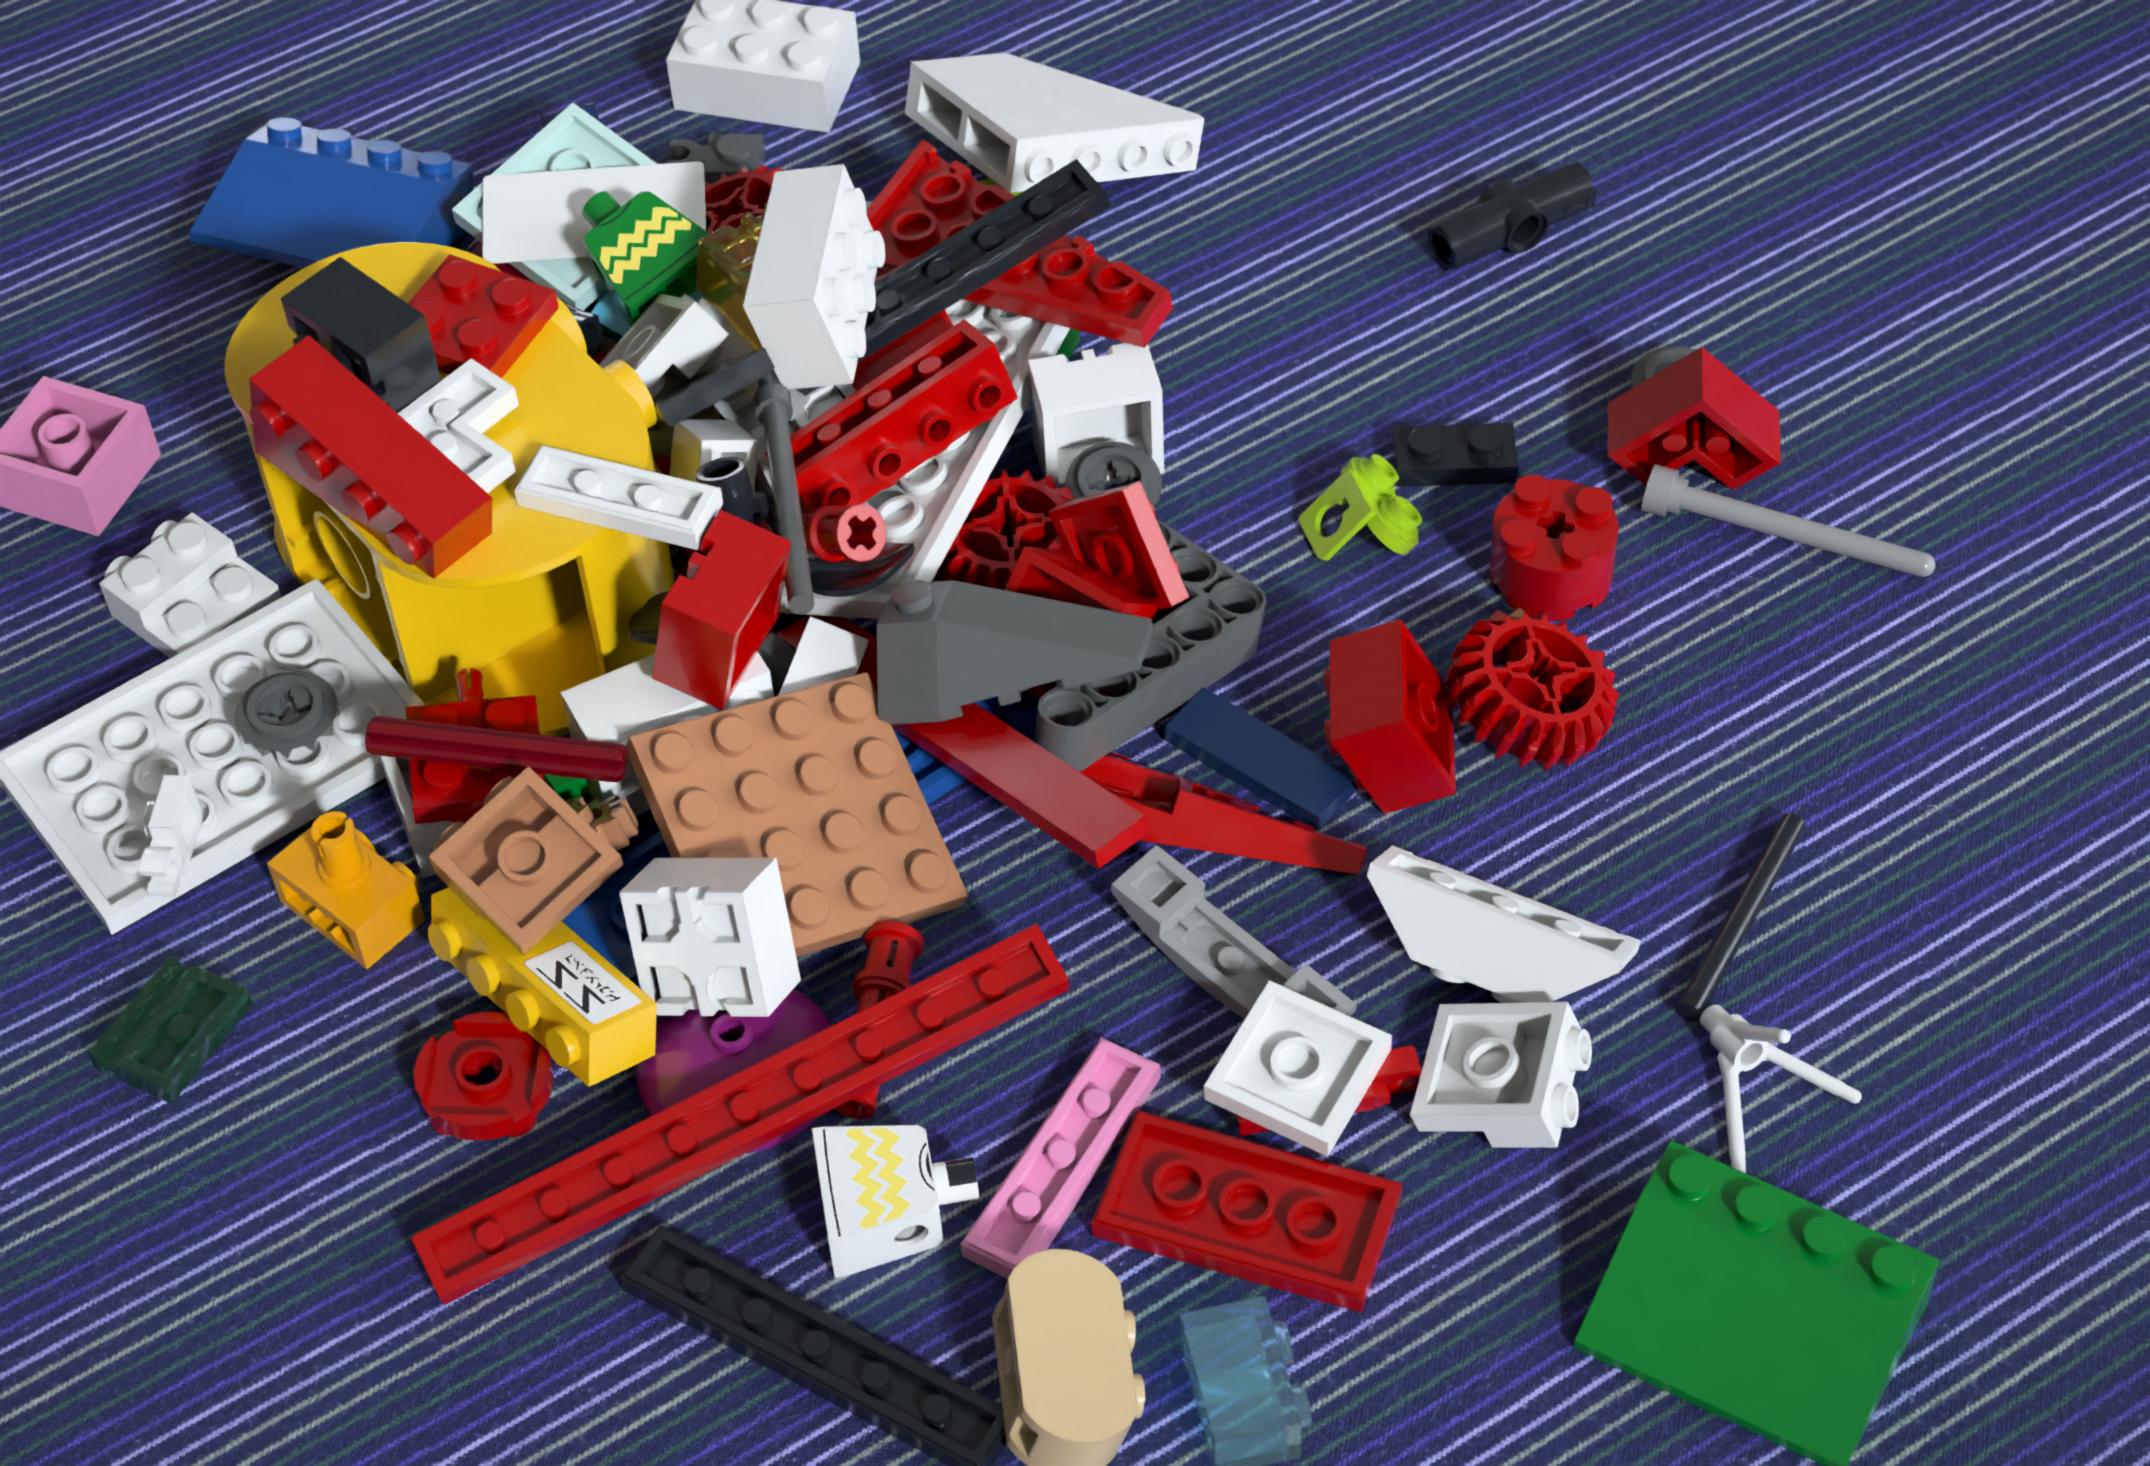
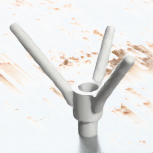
M1716 1004L1708 1007L1701 1015V1025L1711 1034V1044L1720 1052L1717 1059L1723 1076L1729 1154L1733 1168L1746 1173L1745 1143L1738 1074L1741 1071H1749L1758 1066L1762 1061H1770L1853 1104L1861 1100L1862 1095L1860 1091L1770 1044L1787 1043L1791 1038L1788 1030L1751 1025L1741 1015H1730L1720 1005Z

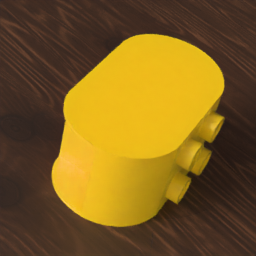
M395 242L355 248L324 258L301 269L272 288L247 312L233 333L225 356L227 387L235 406L243 415L274 516V535L277 548L285 566L302 586L317 578L425 705L458 701L455 675L462 669H466L468 688H471L470 668H474L483 675L484 699L536 695L540 735L561 737L570 734L560 692L655 654L656 644L629 638L628 630H630L632 615L638 612L650 598L669 591L675 583L669 544L517 506L514 490L541 445L662 474L652 458L647 431L648 428L657 422L655 405L648 389L634 369L623 360L617 359L601 368L587 354L586 342L577 321L567 306L557 297L559 309L502 377L504 381L515 387L519 406L482 433L512 454L516 471L488 493L493 498L492 534L433 579L415 565H409L402 561L387 545L255 452L253 421L250 417L251 397L249 378L294 346L293 339L297 335L288 326L281 297L339 257H342L406 303H409L449 254L498 271L500 270L489 261L470 252L449 246L419 242ZM439 371L441 381L449 375Z

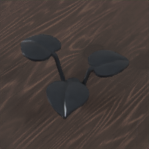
M723 457L702 465L696 471L698 483L721 488L723 498L721 510L756 526L764 520L771 531L779 535L777 519L769 508L766 494L763 492H753L747 467L742 458ZM914 542L885 543L879 555L870 561L854 562L845 559L838 562H826L819 560L817 557H815V560L808 558L813 593L830 597H846L864 593L879 586L892 577L910 559L915 550ZM672 544L674 547H677V548H680V549L693 550V549H691V548H686V547H682V546H678V545ZM669 591L650 598L638 612L632 615L630 630H628L629 638L649 644L657 643L661 606Z

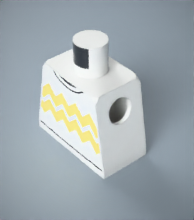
M919 1125L812 1128L835 1278L848 1276L937 1247L943 1242L939 1205L979 1199L973 1157L931 1163L926 1129Z

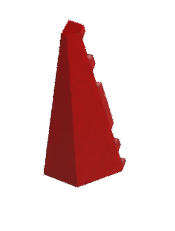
M1110 752L1109 755H1105L1080 772L1146 816L1149 833L1139 841L1359 875L1367 851L1365 845L1357 842L1351 843L1314 831V826L1297 820L1292 824L1260 814V806L1176 774L1164 773L1130 762V757L1117 752Z

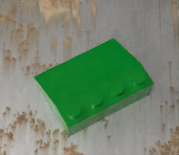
M1671 1140L1641 1193L1576 1336L1574 1348L1823 1466H1848L1928 1304L1940 1260Z

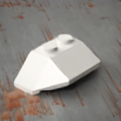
M1395 846L1388 848L1369 865L1367 877L1410 959L1430 967L1431 973L1442 980L1452 983L1469 982L1492 991V996L1501 1003L1553 1002L1619 973L1637 954L1641 940L1622 933H1616L1609 928L1542 904L1434 861L1420 858L1411 852Z

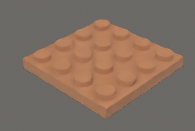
M867 672L629 736L626 744L628 757L671 858L777 859L796 957L864 937L869 927L877 921L890 920L907 924L962 907L969 896L891 724L880 720L878 717V695Z

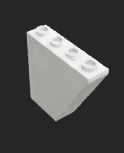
M1007 53L911 62L905 114L1009 193L1027 190L1075 159L1082 164L1097 182L1196 170L1204 118L1199 114Z

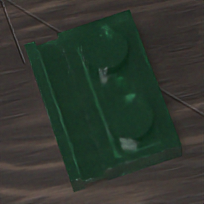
M170 955L90 1049L88 1055L95 1069L102 1072L107 1069L115 1073L119 1080L173 1104L253 1006V1003L246 988L195 965L192 968H188L182 965L177 957Z

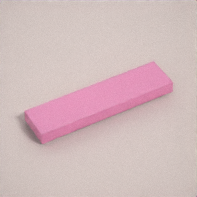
M1100 1038L962 1241V1257L1008 1279L1013 1269L1022 1260L1032 1254L1047 1250L1131 1124L1136 1110L1141 1109L1160 1080V1064Z

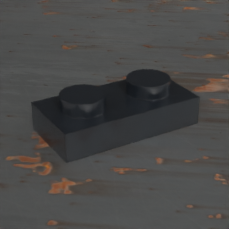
M1513 423L1394 427L1395 470L1399 476V480L1396 482L1397 487L1517 482L1518 460Z

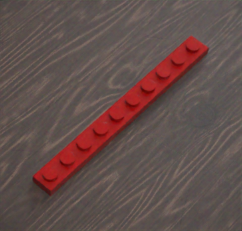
M1035 924L411 1236V1239L440 1300L446 1305L1069 990V979L1038 924Z

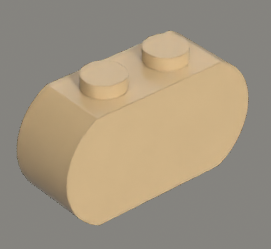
M1050 1249L1040 1251L1028 1256L1013 1269L1006 1282L1005 1293L992 1315L1006 1443L1013 1454L1027 1466H1106L1117 1454L1134 1419L1140 1418L1144 1410V1381L1140 1374H1133L1131 1353L1136 1337L1134 1314L1131 1310H1124L1119 1279L1100 1261L1073 1250Z

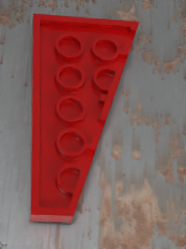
M922 139L866 210V215L873 231L881 233L885 246V262L882 267L877 268L876 276L880 277L917 258L1015 196L996 184L986 186L972 178L970 168L957 160L951 164L938 157L936 147ZM1067 235L1062 236L963 298V300L1143 348L1147 346L1173 309L1168 289L1122 261L1109 262L1095 253L1093 243L1079 235L1073 239Z

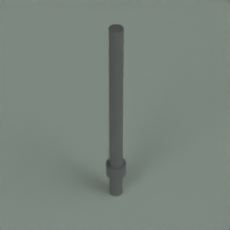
M772 369V373L758 380L759 389L754 395L756 417L764 425L778 534L792 541L785 577L788 607L791 612L801 615L810 612L814 608V596L788 423L792 418L793 408L789 390L784 385H781L774 369Z

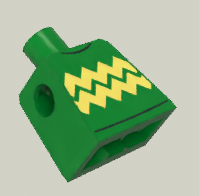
M602 191L592 196L582 210V216L594 227L586 233L582 240L589 263L630 327L633 326L660 293L681 298L684 294L690 296L724 269L717 240L650 191L640 192L623 206L607 191Z

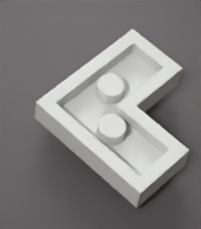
M472 358L398 413L487 493L516 472L512 454L482 434L519 406L515 387Z

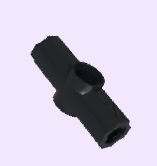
M1579 162L1571 165L1567 164L1520 186H1517L1510 179H1502L1491 184L1480 195L1475 206L1429 226L1427 241L1432 248L1435 261L1445 271L1457 269L1503 247H1507L1512 253H1524L1535 247L1543 239L1548 227L1594 207L1597 191L1592 185L1589 172Z

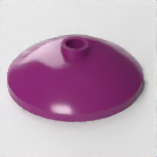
M793 989L769 1017L731 1016L727 1010H718L713 1016H701L700 1010L689 1009L683 1016L657 1015L655 1056L636 1064V1080L643 1106L651 1117L832 1025L819 1006L796 989ZM734 1036L741 1037L740 1039L733 1042L724 1041L725 1039ZM816 1118L747 1153L765 1150L791 1139L808 1127Z

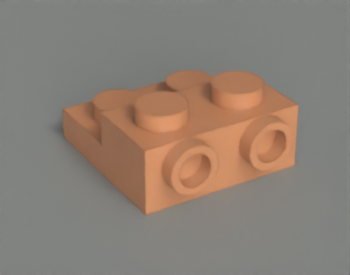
M529 766L515 779L509 776L498 782L485 797L484 807L466 823L458 821L448 827L435 842V851L428 856L436 875L481 919L485 917L523 955L531 950L623 865L621 855Z

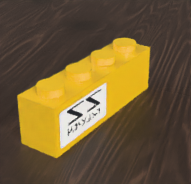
M449 887L431 895L432 924L428 928V938L435 954L441 960L450 962L470 980L473 988L480 995L489 997L509 1015L512 1023L519 1030L528 1032L548 1050L552 1059L559 1066L567 1067L585 1085L590 1087L655 1056L657 1003L562 921L523 955L485 917L481 919Z

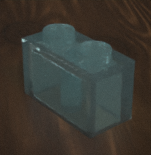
M1265 1296L1180 1313L1181 1352L1212 1466H1265L1301 1458L1302 1429L1312 1427L1309 1401L1302 1383L1295 1385L1290 1383L1285 1366L1293 1363V1352L1288 1329L1284 1320L1272 1322Z

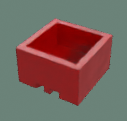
M720 509L700 545L699 550L708 553L707 556L694 551L688 561L686 577L679 575L662 602L652 679L723 710L779 616L792 541Z

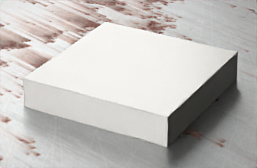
M1269 980L1205 1083V1100L1328 1157L1391 1051L1392 1035Z

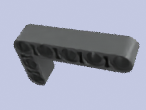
M1159 520L1157 522L1169 551L1178 564L1180 577L1189 597L1172 607L1156 610L1154 617L1159 619V621L1153 624L1154 631L1140 670L1068 689L1056 686L1045 693L1038 703L1033 742L1079 772L1194 697L1203 687L1206 689L1250 660L1257 653L1266 605L1264 591Z

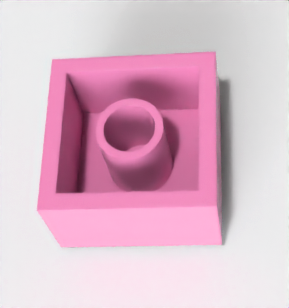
M43 376L0 429V507L99 537L161 455L145 405Z

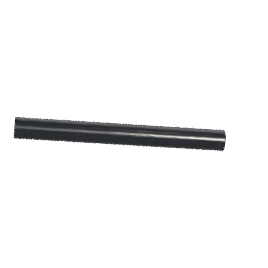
M1792 813L1782 815L1675 1006L1677 1013L1682 1018L1688 1021H1698L1701 1018L1806 828L1804 820L1798 815Z

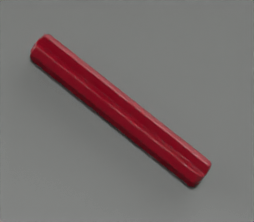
M382 716L373 717L368 722L365 733L366 751L371 755L523 772L529 766L536 774L614 783L622 781L628 765L627 748L623 744Z

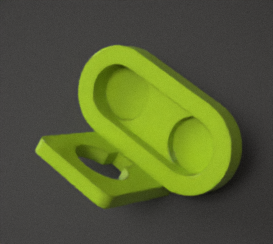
M1373 454L1369 459L1353 457L1341 468V476L1300 515L1299 523L1319 559L1328 561L1366 524L1386 547L1397 554L1406 555L1418 544L1417 527L1422 523V517L1409 501L1403 497L1396 496L1394 484L1399 480V476L1386 459L1378 454ZM1348 502L1350 507L1343 513L1342 522L1338 530L1331 536L1324 537L1321 532V520L1325 512L1334 505L1344 506Z

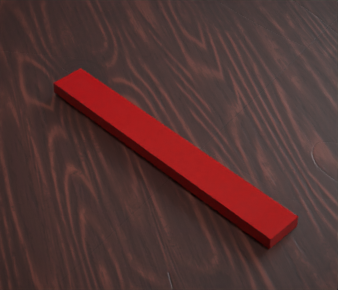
M806 615L777 634L780 639L796 651L811 616L868 639L869 642L856 675L867 672L878 695L877 638L848 618ZM975 702L961 706L962 717L943 722L891 725L893 729L1098 869L1149 833L1144 814Z

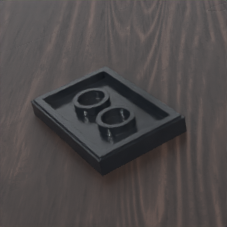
M763 348L722 360L713 365L700 376L694 375L691 379H687L652 399L657 413V422L648 428L647 431L651 432L672 427L772 373V369L775 366L766 349Z

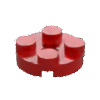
M479 1012L465 1015L453 1021L454 1030L444 1034L437 1042L435 1035H433L423 1045L414 1066V1084L419 1102L434 1131L441 1135H451L460 1139L480 1141L503 1136L520 1137L528 1133L535 1126L537 1114L545 1107L551 1095L554 1083V1070L548 1050L528 1032L519 1030L512 1023L507 1013ZM482 1067H494L497 1078L491 1083L475 1085L474 1082L467 1081L468 1077L479 1076L482 1072Z

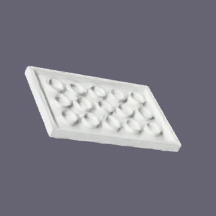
M316 578L0 751V785L110 934L113 935L386 778L380 756L371 755L366 751L365 733L368 722L376 716L406 719L405 707L425 704ZM286 671L308 672L327 681L336 694L340 715L333 720V735L318 737L314 751L304 746L295 748L287 759L279 751H272L265 756H261L253 744H244L236 725L235 714L241 697L252 685L265 677ZM289 702L284 718L279 720L283 726L292 723L293 716L298 714L292 702ZM164 775L189 776L204 815L189 866L181 867V879L175 897L148 896L147 888L151 876H140L139 873L141 856L144 850L150 846L152 840L146 837L144 831L145 809L149 801L156 800Z

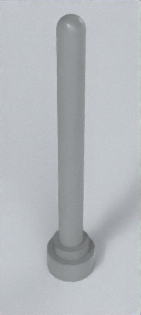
M1655 464L1653 466L1645 489L1641 511L1666 517L1668 512L1679 515L1682 509L1918 577H1927L1935 569V560L1928 553L1688 486V479L1678 477V470Z

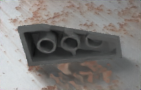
M913 580L904 584H894L877 622L878 717L880 720L891 725L943 722L962 717L961 706L997 696L1000 706L1022 701L1020 692L1034 686L1054 681L1058 687L1068 689L1140 670L1154 631L1152 620L1150 618L954 580L935 582Z

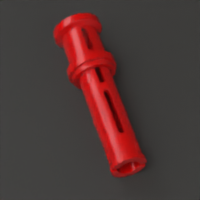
M856 504L844 508L838 505L820 507L812 515H802L807 554L812 553L819 560L826 562H838L845 559L854 562L870 561L879 555L885 546L887 536L886 524L881 514L871 506ZM764 520L758 525L772 532Z
M886 920L873 923L866 931L864 942L868 952L864 969L855 975L853 981V992L856 1000L859 1002L856 1014L912 986L909 978L913 961L919 958L924 947V938L912 926ZM893 941L898 943L897 948L891 947ZM880 1085L834 1109L841 1115L853 1119L873 1117L877 1107L876 1099Z

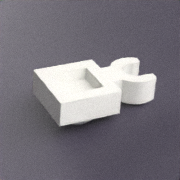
M164 775L156 800L149 801L146 806L144 831L146 837L152 840L150 846L144 850L141 856L139 873L140 876H151L147 888L148 896L175 897L180 884L181 867L189 866L204 816L189 776Z

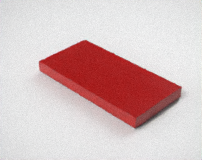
M1136 1110L1091 1222L1092 1236L1362 1313L1402 1196V1183Z

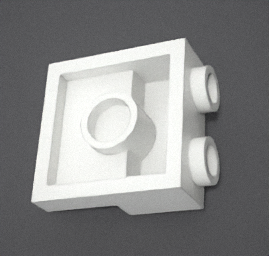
M660 293L599 366L603 368L617 359L623 360L638 374L648 389L651 398L654 399L666 383V378L663 376L665 372L691 379L694 374L698 376L704 374L717 362L722 354V348L719 345L729 335L724 329L729 320L714 305L703 298L697 303L686 294L678 298Z
M193 512L179 523L174 520L162 523L153 533L149 546L133 558L129 556L116 558L108 566L104 580L99 583L111 616L169 658L282 597L279 587L275 582L237 556L233 541Z
M1568 1002L1440 1004L1410 1117L1418 1131H1483L1492 1148H1558L1562 1128H1573L1578 1119V1096L1572 1085L1575 1072L1588 1070L1591 1063L1592 1045L1587 1030L1581 1029Z

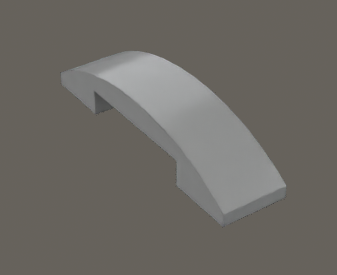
M1157 844L1111 884L1112 894L1153 943L1200 987L1244 1020L1269 980L1348 1016H1351L1356 1011L1357 1004L1310 966L1304 964L1296 972L1204 898L1205 883Z

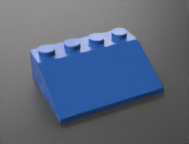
M275 118L268 121L265 126L244 140L190 229V242L301 268L341 252L376 244L419 242L449 246L467 232L455 223L452 209L474 190L473 164L452 160L451 155L445 152L429 151L421 153L403 149L399 143L391 140L372 142L351 137L348 131L342 129L319 130L301 126V122L293 118Z

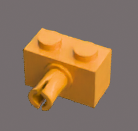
M338 811L324 813L313 822L312 827L272 858L267 865L280 902L364 968L369 969L425 921L417 894L421 891V886L415 875L403 863L394 861L390 864L378 855L369 839L354 827L351 817L346 820V814Z

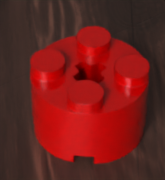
M1528 475L1517 480L1514 490L1501 500L1493 519L1489 576L1494 589L1497 585L1502 593L1506 595V604L1513 610L1520 607L1531 618L1544 611L1548 621H1561L1573 618L1577 609L1591 603L1593 609L1603 602L1612 585L1618 538V519L1612 508L1613 500L1607 491L1599 487H1587L1568 480L1546 479L1539 475Z

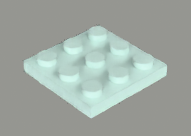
M572 102L491 175L652 165L657 163ZM482 182L452 209L455 223L483 243ZM588 257L509 263L536 284L554 289L557 297L582 311L606 291L593 271Z

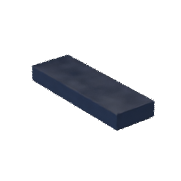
M1204 687L1165 726V741L1300 821L1314 826V829L1320 831L1357 791V785L1352 773Z

